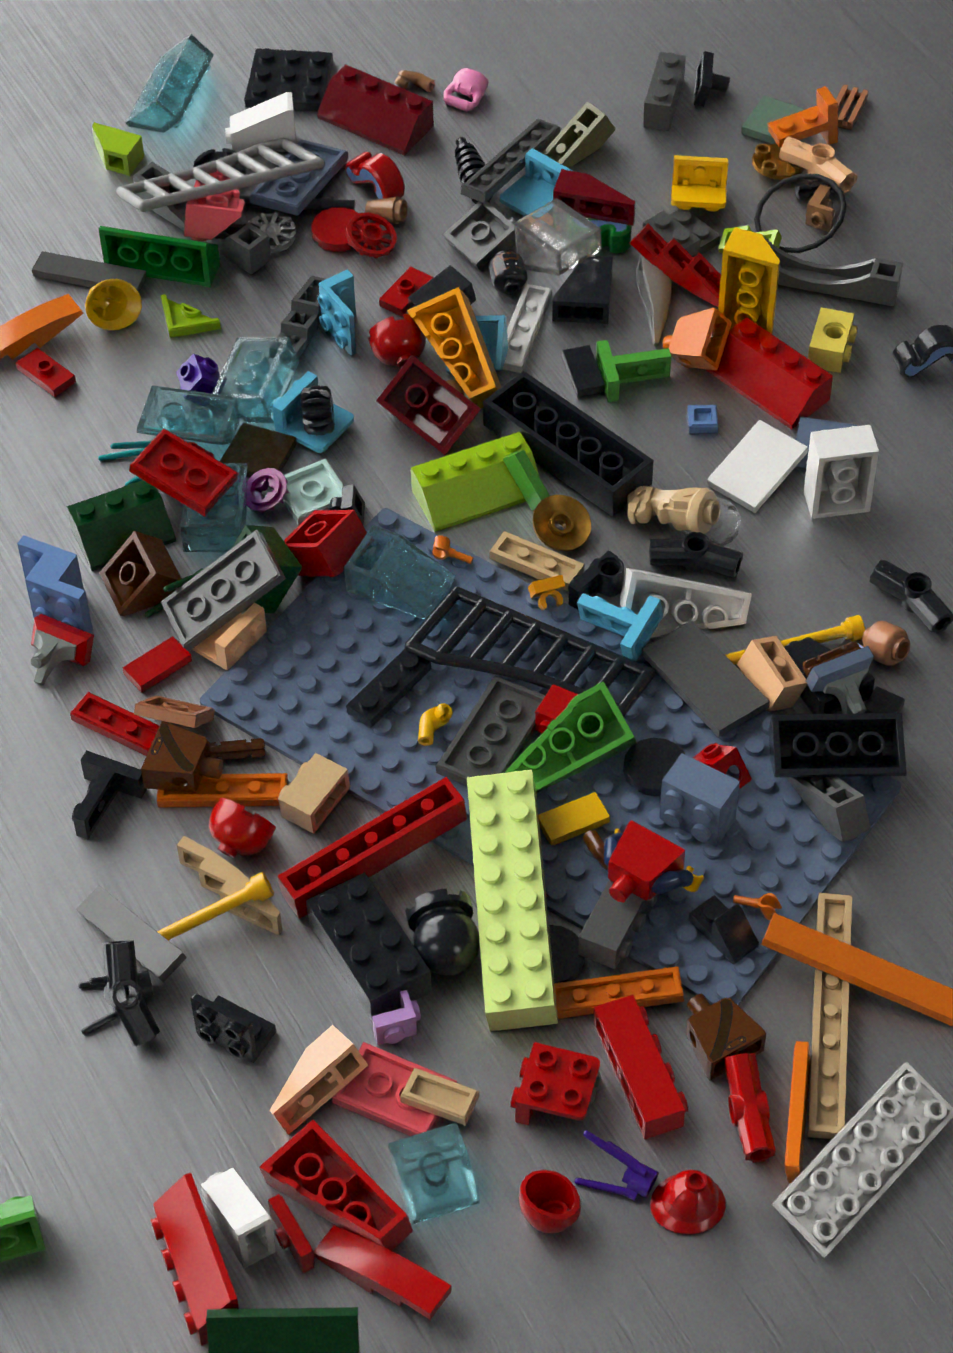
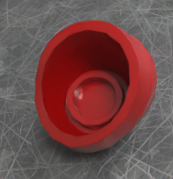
M539 1170L533 1171L522 1181L519 1194L520 1209L525 1219L535 1229L543 1233H559L578 1220L581 1212V1199L577 1189L566 1176L556 1171Z

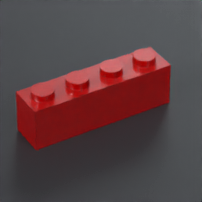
M630 995L595 1006L594 1027L645 1140L684 1127L685 1112H688V1104L683 1092H677L673 1084L675 1076L670 1063L663 1062L660 1055L662 1048L656 1034L651 1035L648 1029L649 1019L644 1006L638 1007L634 996Z

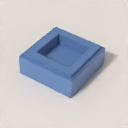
M688 405L689 434L718 433L717 405Z

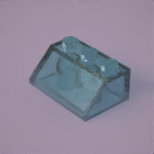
M237 338L211 394L210 399L212 403L247 423H274L272 406L279 397H282L287 392L299 364L290 338Z
M152 385L136 429L137 433L157 436L164 428L183 440L217 445L231 443L240 421L237 397Z

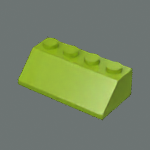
M520 432L411 467L412 493L434 532L526 502L503 461V458L507 455L524 450L538 474L533 453Z

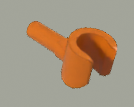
M442 535L435 537L432 553L436 559L443 560L451 557L472 564L474 557L450 548L449 538Z
M767 893L755 899L738 895L733 897V903L735 904L738 903L761 909L767 920H771L773 914L776 913V908L782 909L778 898L773 893Z

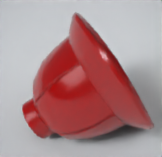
M692 1169L684 1170L663 1180L653 1191L650 1200V1210L658 1224L669 1231L679 1234H697L713 1228L722 1219L726 1209V1199L719 1186L707 1174Z

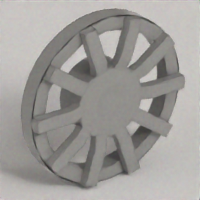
M279 212L260 213V216L248 221V223L269 235V244L273 245L270 246V253L282 251L291 246L295 241V224L290 217L281 215ZM292 231L290 236L282 232ZM281 238L286 239V241L283 243L279 242Z

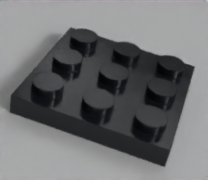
M256 48L244 98L245 107L251 108L284 93L292 92L294 110L318 112L329 84L333 53Z

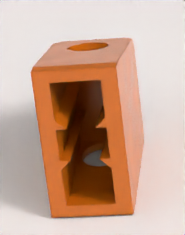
M716 308L680 317L676 323L673 335L664 337L663 348H669L671 357L684 367L718 370L732 322Z

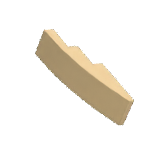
M183 836L177 844L180 864L199 872L201 887L219 894L220 899L245 888L246 883L251 881L238 868L214 851L188 837ZM252 899L227 911L277 935H280L282 932L280 912L269 899L263 902L260 899L254 902Z

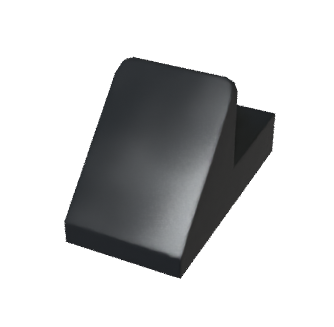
M714 895L689 912L688 920L733 965L759 947V942L738 903L728 909Z

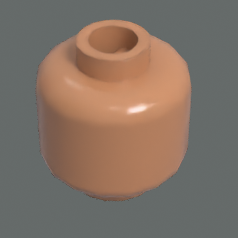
M886 621L876 622L865 630L862 637L863 647L868 646L874 656L873 660L886 666H893L898 662H902L910 651V640L907 632L901 627Z

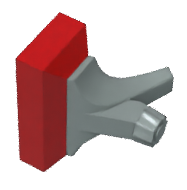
M43 614L35 617L31 645L37 647L38 652L30 659L31 665L37 668L34 681L44 685L54 667L64 660H69L82 666L88 664L91 660L94 635Z

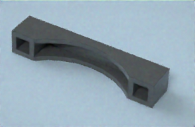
M151 162L133 175V181L136 183L171 173ZM172 185L162 187L169 194L179 192ZM148 192L136 194L143 200L154 198ZM187 201L153 209L154 212L184 230ZM250 223L231 224L212 240L201 241L218 244L219 254L250 274L255 273L271 260L269 235Z
M766 239L780 260L778 285L889 306L895 305L903 263L873 258L852 265L832 266L816 264L792 256Z

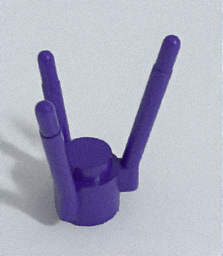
M584 1131L583 1136L627 1166L622 1178V1182L627 1184V1188L582 1178H576L574 1180L575 1184L624 1195L633 1201L636 1200L638 1194L647 1198L654 1187L659 1172L642 1164L611 1141L605 1142L591 1132Z

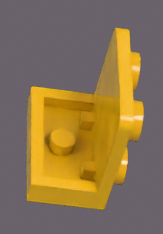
M674 155L671 205L682 210L700 207L707 211H718L726 208L728 158Z

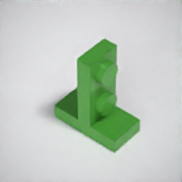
M608 340L597 341L596 363L605 383L607 402L619 401L620 383L670 377L671 353L669 348L612 356Z

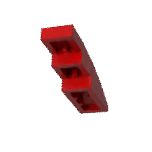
M649 223L629 242L642 256L671 280L697 297L718 307L721 274L700 252L695 257H692L675 238L667 243Z
M334 1225L313 1251L316 1259L370 1294L375 1290L400 1307L403 1303L408 1305L429 1320L432 1319L452 1292V1286L421 1266L373 1241Z

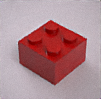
M314 510L284 542L303 567L298 576L335 577L343 572L344 566L352 558L362 552V548L369 542L370 537L355 510Z

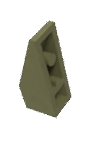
M587 101L542 154L570 168L599 150L616 128L606 114Z

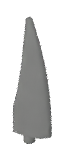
M640 255L636 268L638 290L644 301L649 318L653 346H657L669 313L672 280L651 264L644 256Z

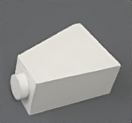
M292 92L284 93L230 116V128H225L226 144H232V150L239 152L259 143L280 138H287L296 143ZM281 149V150H277V151H275V152H288V151H286V150H284V149Z
M234 1168L225 1172L214 1173L206 1182L201 1184L204 1202L243 1269L276 1252L271 1218Z

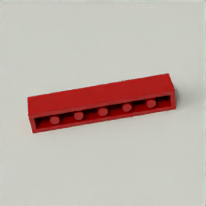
M447 776L277 875L282 896L298 919L307 915L306 900L364 872L369 878L466 821L467 816L463 797Z

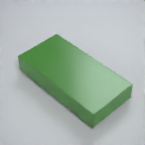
M520 450L503 458L505 465L531 510H535L537 505L550 495L526 452Z

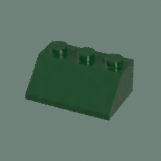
M144 480L67 506L71 531L91 571L103 568L134 531L162 539L164 545L176 542L168 513L158 489Z

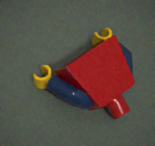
M632 820L628 823L623 834L620 833V829H615L614 834L605 839L604 863L608 867V878L613 882L609 889V894L620 903H624L632 893L643 900H650L656 894H663L679 887L689 892H697L704 879L703 875H694V868L691 866H687L686 870H683L685 849Z

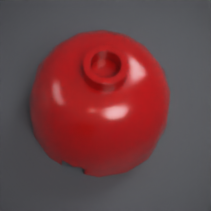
M403 314L404 319L396 321L394 316L388 317L370 329L368 340L375 357L383 364L402 368L411 355L418 359L424 351L426 337L410 314Z
M221 797L218 803L215 804L209 818L211 836L220 844L217 850L231 858H235L237 854L251 856L265 849L273 837L276 826L256 812L253 815L244 810L245 806Z

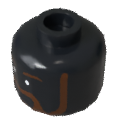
M505 250L498 252L490 261L489 272L492 285L496 290L511 294L519 291L525 285L527 271L521 255Z

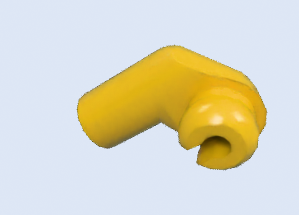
M439 704L421 715L418 732L419 744L423 746L432 745L435 730L449 722L453 715V710L448 704Z

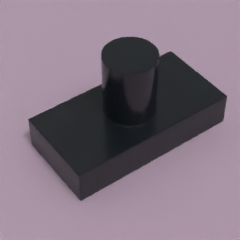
M703 51L696 68L694 105L704 107L711 89L724 93L727 92L730 77L713 73L714 53Z

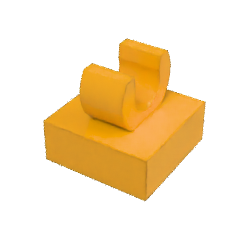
M563 575L533 581L528 586L531 599L539 597L538 606L541 610L547 609L546 597L548 596L555 599L557 607L563 604V596L560 593L565 587Z

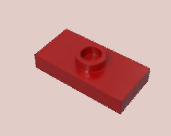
M410 266L379 298V306L403 317V314L410 309L408 297L429 282L433 276Z
M35 348L16 362L17 370L53 397H56L76 383L73 373L39 348Z
M278 1194L268 1199L270 1216L277 1227L274 1233L283 1250L289 1248L302 1273L313 1269L315 1265L313 1249L283 1196Z

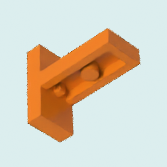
M827 86L816 89V106L768 123V132L778 147H782L784 140L788 136L796 140H802L818 133L822 135L828 145L838 142V102Z

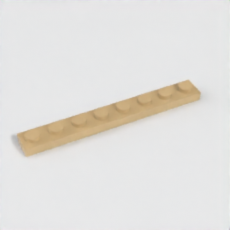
M819 893L816 931L851 945L852 895ZM816 968L814 971L807 1137L833 1139L845 1126L849 982Z

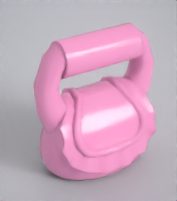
M462 68L455 74L453 82L444 91L443 100L446 105L466 112L471 111L479 105L489 81L485 75L476 70ZM453 92H457V94H462L468 96L469 98H473V101L469 102L464 99L452 96L451 94Z

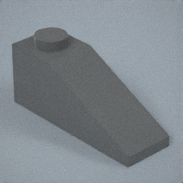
M787 777L825 830L840 841L853 840L859 834L871 829L864 795L838 777Z

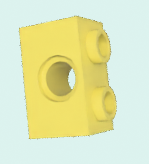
M820 308L809 346V360L824 370L841 373L843 363H849L852 346L849 345V342L855 343L858 326L853 325L854 313Z

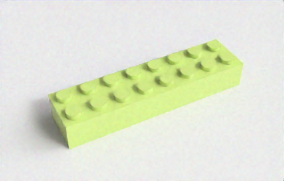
M532 769L467 777L484 1004L490 1032L558 1024L537 794Z

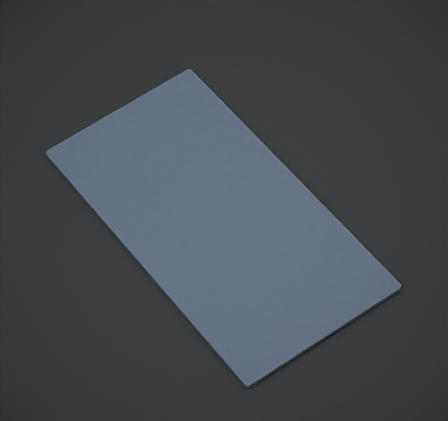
M384 508L364 527L370 540L362 548V552L352 558L339 575L335 577L317 576L267 628V632L200 697V705L212 707L215 709L214 715L255 739H264L267 746L300 765L308 762L317 753L347 768L350 781V789L347 792L378 811L385 813L445 777L436 773V765L496 674L431 662L432 669L372 728L348 714L346 705L405 649V643L453 587L458 586L620 655H622L620 643L624 636L581 620L579 610L564 602L561 606L557 607L555 599L551 596L546 597L547 609L541 610L538 606L539 597L532 599L530 597L529 583L450 542V548L474 557L472 564L451 557L443 560L436 559L432 551L435 537L439 535L388 508ZM458 600L421 644L437 650L473 606ZM485 611L450 654L469 657L500 617ZM512 623L483 660L501 663L528 629ZM539 635L515 666L532 671L555 640ZM567 646L545 675L562 680L583 652ZM640 654L637 662L653 668ZM594 658L574 685L585 690L592 688L611 664ZM626 670L621 671L608 688L615 702L619 703L639 677L638 675ZM655 671L652 681L624 716L636 742L653 737L667 739L676 743L685 752V755L691 758L712 743L737 747L752 778L749 783L739 789L736 820L718 846L715 847L707 842H701L693 835L679 828H673L659 819L661 796L642 794L638 792V788L633 785L631 787L626 781L623 765L625 754L629 748L536 793L538 815L596 792L610 815L609 823L593 829L598 832L603 842H605L607 837L614 834L615 829H620V833L623 834L628 823L632 820L685 849L683 870H686L687 866H691L694 868V875L704 876L698 891L689 892L679 887L659 894L654 907L648 906L645 912L647 916L643 929L640 933L635 932L631 938L633 945L628 957L650 970L679 966L682 988L693 995L704 994L711 1005L723 998H731L739 1006L779 953L761 945L770 920L765 919L761 909L740 905L759 942V947L733 965L688 920L689 912L714 895L730 909L735 905L733 903L734 895L755 899L760 898L764 894L773 893L782 906V909H775L776 913L801 924L817 903L818 894L826 891L899 794L901 783L890 776L838 777L864 795L871 828L859 834L853 840L842 842L825 830L787 777H774L769 746V725L771 716L774 714L764 710L718 738ZM496 675L543 695H546L549 689L531 683ZM439 704H448L453 710V715L449 722L435 730L432 745L423 746L419 744L418 732L421 715ZM534 731L520 755L531 743L536 741L541 735L540 732ZM733 765L728 768L726 775L738 780L739 770ZM449 779L465 801L467 820L433 839L431 842L474 866L468 788L464 784ZM540 828L547 909L578 928L583 929L609 881L608 871L600 865L588 850L583 841L585 833L551 846Z

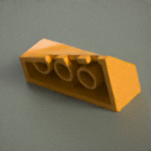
M457 287L407 310L469 399L480 409L483 408V401L499 390L501 384L468 297Z

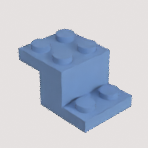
M23 535L17 545L33 618L43 614L91 633L93 628L77 554Z

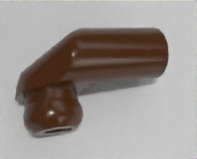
M589 830L584 834L583 841L594 858L608 871V867L604 863V842L597 831Z

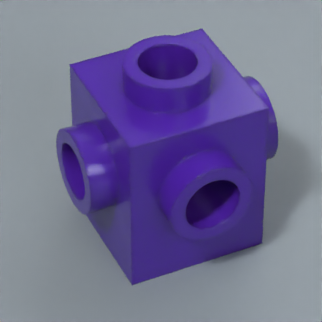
M193 353L180 366L176 374L184 396L207 405L224 387L218 371L219 367L215 361Z

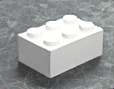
M871 425L811 432L803 492L811 519L870 512L879 449Z

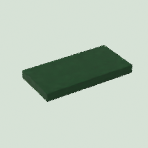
M358 1307L207 1309L206 1324L209 1353H360Z

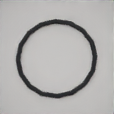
M798 174L781 180L770 188L758 203L754 218L756 232H762L760 224L762 208L775 191L785 184L800 179H817L831 185L838 193L841 204L838 221L828 234L815 243L799 248L779 246V249L786 253H802L818 248L832 238L842 225L847 208L844 192L834 180L820 174Z

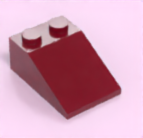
M413 355L410 356L376 400L381 407L444 455L447 454L481 410Z

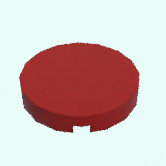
M344 207L330 208L322 211L315 216L311 223L314 242H318L319 247L333 252L350 250L351 246H349L345 234L349 220L359 213ZM363 220L357 221L361 227L364 226ZM352 225V231L360 232Z

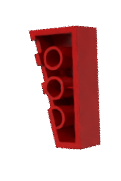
M314 1120L310 1121L259 1166L266 1183L339 1228L360 1235L391 1251L413 1232L408 1215Z

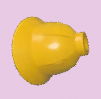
M107 279L96 284L89 290L85 301V310L90 321L97 327L109 331L120 330L130 326L136 321L142 309L140 293L132 284L120 279Z

